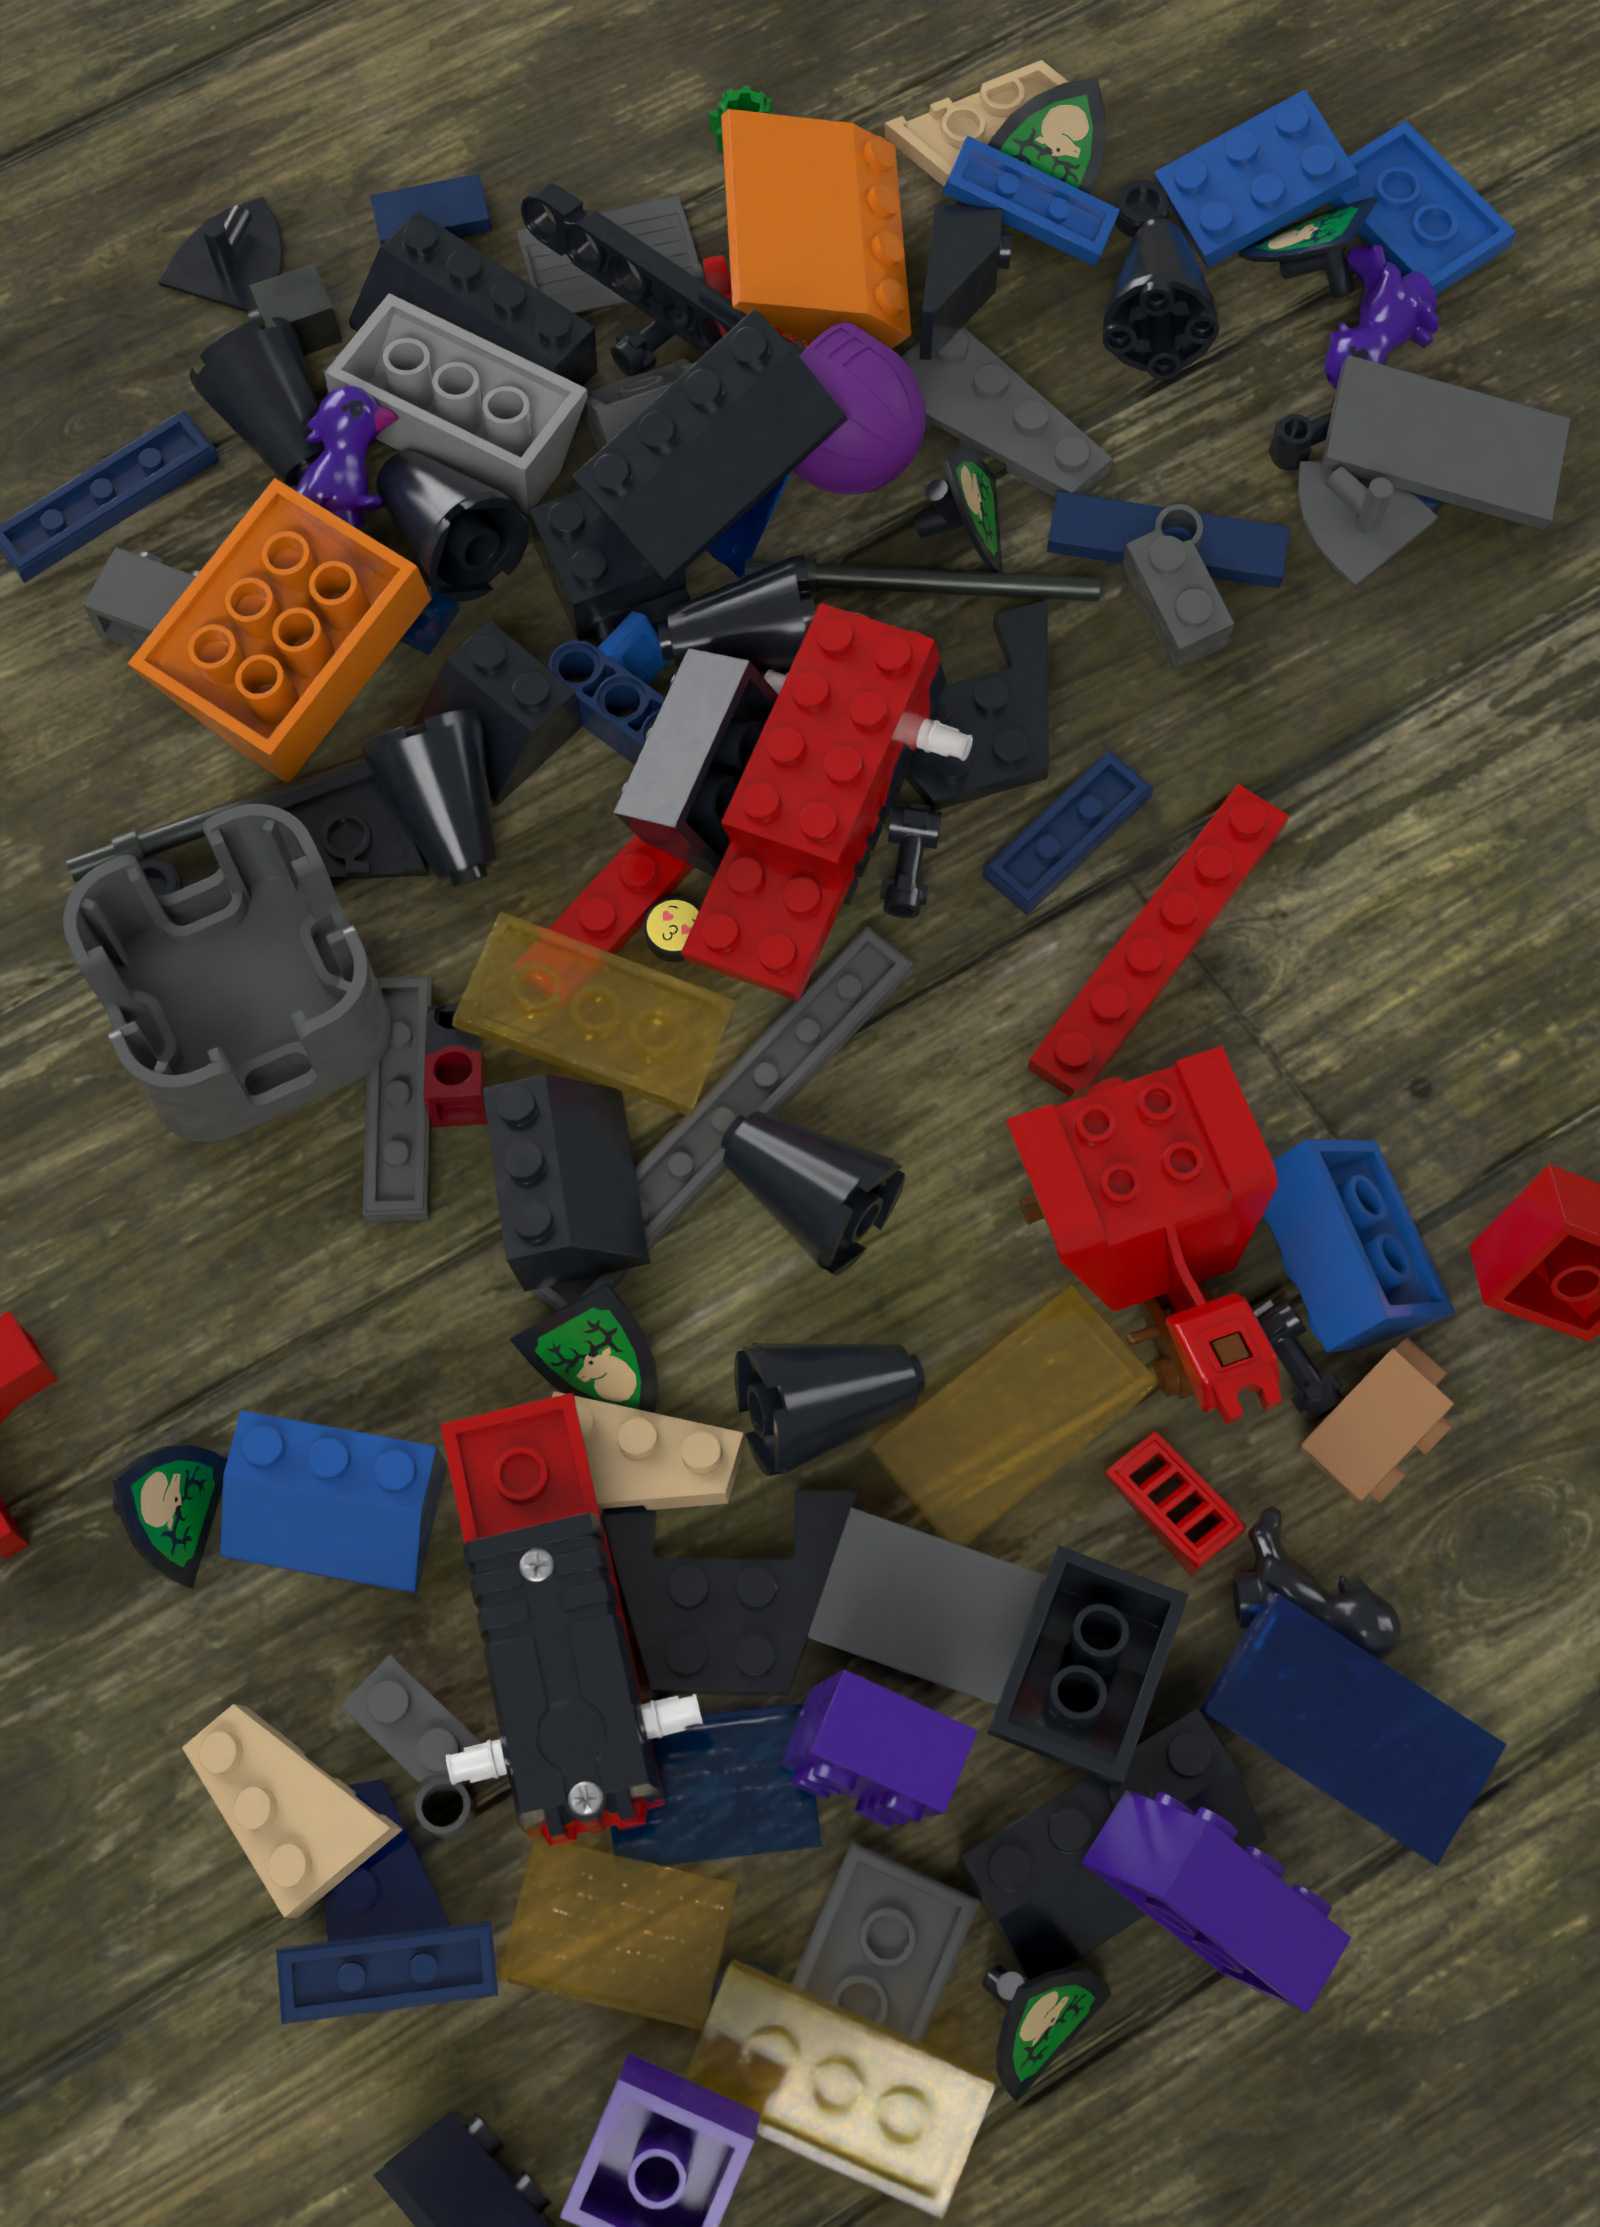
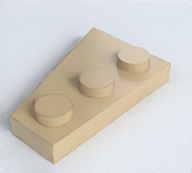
M1040 60L982 83L980 92L952 103L948 97L930 104L929 113L909 121L900 116L885 122L884 138L895 145L896 148L944 187L967 135L988 144L992 136L1012 112L1035 95L1069 81L1044 61Z
M554 1391L552 1397L561 1396L565 1394ZM574 1396L600 1514L603 1513L604 1508L643 1505L647 1510L728 1504L746 1445L743 1432Z
M232 1704L182 1747L284 1918H299L403 1830L387 1816L376 1813L357 1798V1793L340 1779L332 1778L305 1757L303 1750L247 1706Z

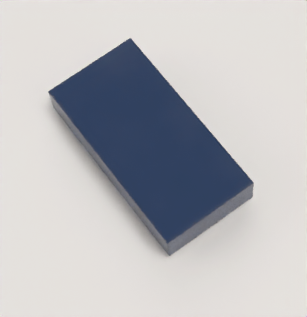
M479 173L370 195L380 245L389 239L418 211L458 238L492 231Z

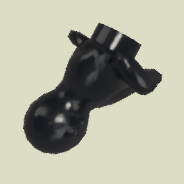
M1273 1506L1263 1510L1256 1523L1248 1531V1537L1256 1556L1254 1572L1233 1575V1599L1238 1628H1255L1257 1650L1264 1656H1271L1274 1653L1277 1638L1287 1640L1318 1639L1325 1642L1343 1657L1352 1670L1358 1684H1362L1371 1676L1375 1664L1387 1658L1399 1643L1401 1623L1395 1609L1381 1595L1373 1592L1361 1578H1357L1353 1583H1350L1345 1575H1341L1338 1582L1340 1593L1329 1594L1309 1570L1287 1555L1280 1541L1282 1527L1281 1510Z

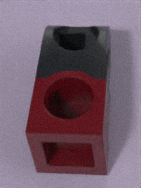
M480 1003L428 1006L423 1099L432 1128L487 1124L483 1088L486 1087L485 1040Z

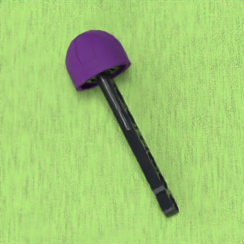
M553 183L545 184L522 200L521 215L525 226L539 242L560 256L566 254L576 267L703 353H706L723 338L714 319L728 333L748 315L733 308L732 301L599 212L583 209L584 202L560 186ZM543 204L549 209V211L553 215L555 223L547 215ZM585 232L594 241L598 252L594 250L591 244L589 243ZM628 261L635 267V269L639 273L641 281L638 280L631 271ZM840 323L829 328L818 336L805 350L781 335L808 366L848 419L803 460L793 472L817 488L845 495L871 492L896 479L906 470L916 456L922 443L926 426L925 402L919 384L906 362L892 349L852 323Z

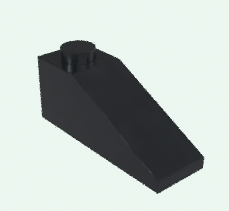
M935 204L922 310L919 359L932 360L996 292L998 268L1009 269L1012 234L1001 233L1003 209Z

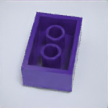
M843 1670L810 1688L779 1766L794 1772L790 1782L794 1786L824 1799H829L831 1794L848 1796L858 1801L854 1809L855 1813L882 1826L893 1828L894 1823L906 1825L907 1821L919 1823L921 1818L945 1814L978 1730Z
M1125 1790L1081 1864L1222 1975L1308 2014L1352 1938L1328 1919L1332 1907L1322 1898L1302 1886L1295 1884L1293 1888H1290L1281 1880L1286 1871L1285 1868L1251 1846H1247L1245 1850L1233 1841L1238 1830L1216 1813L1200 1807L1195 1814L1183 1803L1163 1792H1158L1155 1799L1152 1800Z

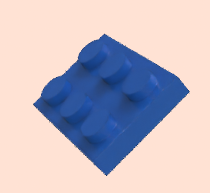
M1305 89L1154 172L1156 183L1162 186L1171 201L1170 208L1206 268L1359 186L1358 172Z
M1406 120L1348 157L1358 172L1359 186L1328 202L1333 208H1337L1375 196L1377 202L1357 233L1371 247L1373 245H1381L1386 263L1390 262L1396 265L1402 277L1413 271L1422 273L1431 283L1436 295L1511 247L1516 231Z

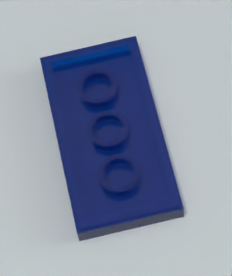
M1275 1592L1268 1594L1199 1709L1201 1713L1426 1861L1438 1865L1507 1745Z

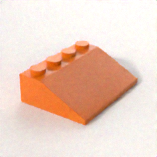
M733 109L725 111L721 115L733 308L746 314L755 309L770 325L809 343H812L829 328L840 323L856 325L890 349H893L912 335L895 145L854 123Z
M274 478L127 664L133 671L242 755L282 781L288 782L295 777L432 598L415 564Z

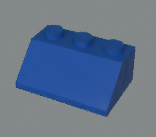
M1307 1139L1273 1160L1278 1186L1262 1218L1270 1225L1282 1252L1283 1268L1289 1278L1296 1283L1308 1310L1307 1319L1310 1329L1316 1338L1322 1342L1326 1352L1363 1349L1441 1321L1456 1313L1376 1140Z
M241 1410L223 1475L220 1555L223 1558L417 1594L447 1463L437 1446Z

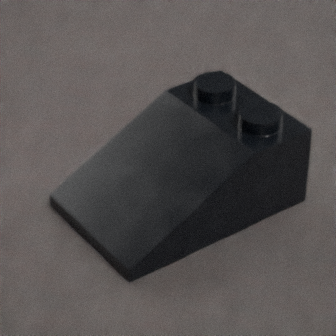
M1058 1545L987 1734L1122 1787L1189 1595Z

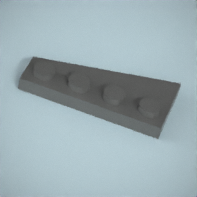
M962 327L932 360L919 359L920 342L901 356L919 384L926 407V428L930 429L935 425L959 438V446L974 451L978 456L983 452L1006 464L1007 472L1056 498L1057 491L1083 495L1111 472L1113 458L965 327Z

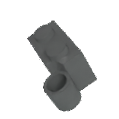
M1174 504L1166 507L1157 517L1154 531L1127 543L1122 569L1174 671L1227 647L1235 624L1198 553L1203 531L1201 516L1194 508L1184 504ZM1173 526L1182 527L1191 534L1192 539L1182 542L1174 536H1165L1162 531Z
M389 1654L344 1701L341 1707L423 1786L415 1802L416 1817L421 1825L439 1839L452 1840L460 1838L470 1831L476 1820V1802L469 1791L477 1782L470 1783V1780H466L452 1785L447 1769L446 1755L464 1752L463 1748L482 1743ZM447 1791L460 1793L464 1805L458 1820L449 1826H434L429 1814L430 1806L434 1799Z

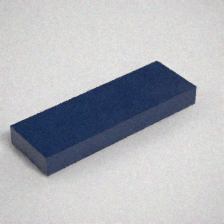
M1108 750L983 868V878L1028 916L1152 798L1154 788Z
M491 1920L276 1949L282 2024L498 1996Z

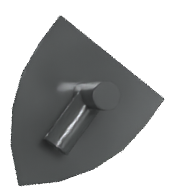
M1300 461L1297 495L1303 523L1315 547L1330 565L1354 588L1438 520V516L1420 499L1408 491L1394 488L1393 484L1386 478L1379 477L1369 481L1353 476L1343 466L1334 471L1320 467V461Z

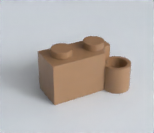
M1407 1337L1395 1349L1392 1348L1303 1441L1299 1452L1358 1507L1369 1495L1380 1504L1406 1477L1407 1474L1398 1467L1405 1457L1415 1447L1424 1455H1427L1453 1427L1444 1416L1453 1407L1454 1403L1436 1387L1448 1373Z

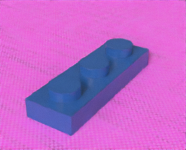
M968 135L942 191L943 194L970 207L1003 209V223L1092 266H1095L1099 260L1120 209Z

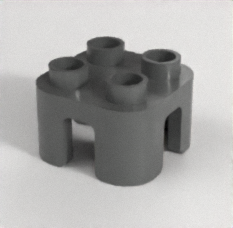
M265 804L236 806L211 816L203 823L202 829L220 865L219 870L212 876L174 893L158 895L152 888L137 858L134 855H122L88 872L76 884L65 905L63 928L67 943L81 973L103 1005L114 1027V1030L107 1034L118 1059L159 1121L174 1134L192 1141L215 1142L234 1137L361 1079L379 1063L390 1040L391 1018L363 944L354 925H349L311 835L303 823L291 813Z

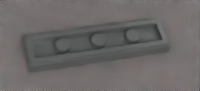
M432 976L376 978L389 1010L391 1035L383 1057L366 1075L363 1217L366 1222L430 1220L432 1126L424 1103L423 1092L426 1018L428 1006H434V982Z

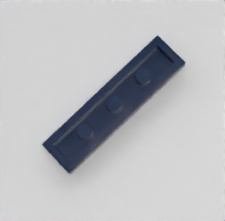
M182 410L0 524V552L25 583L218 461L216 449L188 414Z
M1057 491L1047 552L1123 564L1126 544L1154 531L1156 519L1165 507ZM1198 513L1203 522L1198 553L1211 578L1280 588L1284 574L1290 527ZM1173 526L1162 531L1165 536H1174L1182 542L1192 539L1191 534L1182 527Z

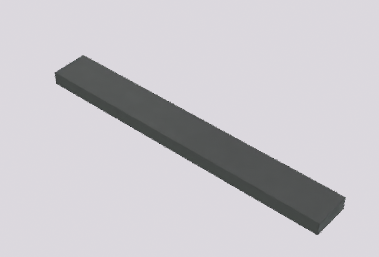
M868 926L808 986L799 1002L795 1000L636 1166L649 1251L727 1170L723 1163L725 1149L721 1147V1141L730 1124L737 1117L743 1115L747 1118L756 1111L777 1117L912 974L914 963ZM633 1268L535 1289L530 1292L551 1311L556 1312L607 1282L614 1289Z

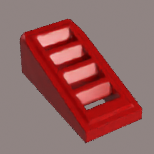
M1156 1431L1104 1473L1107 1479L1190 1577L1194 1576L1238 1540L1247 1529V1526L1230 1506ZM1156 1456L1163 1467L1138 1486L1130 1476ZM1173 1477L1180 1487L1156 1505L1148 1496ZM1190 1497L1197 1507L1177 1524H1174L1167 1515ZM1208 1517L1215 1527L1193 1544L1185 1534Z

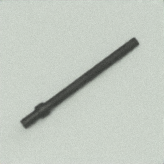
M805 557L811 593H815V588L1095 602L1099 601L1100 578L817 564V557ZM746 560L745 576L778 562Z
M365 756L356 757L137 834L135 829L112 836L111 844L66 859L70 874L74 882H78L97 866L119 856L134 855L138 862L146 860V857L206 837L202 825L211 816L240 805L262 804L368 765L364 759Z

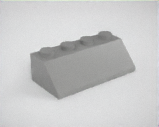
M390 293L325 371L328 394L340 386L351 385L360 387L371 394L380 406L391 409L398 416L399 419L387 426L375 439L401 452L406 450L416 451L505 493L515 500L521 511L529 514L528 509L537 505L560 474L588 397L586 388Z

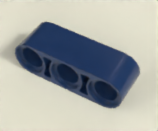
M572 640L561 644L550 656L549 670L576 692L581 725L635 765L643 749L645 736L653 726L665 697L609 656L606 658L604 656L605 653L594 645L579 640ZM586 675L590 677L587 680L579 683H572L567 681L573 676ZM623 708L636 711L626 717L612 715L617 710Z

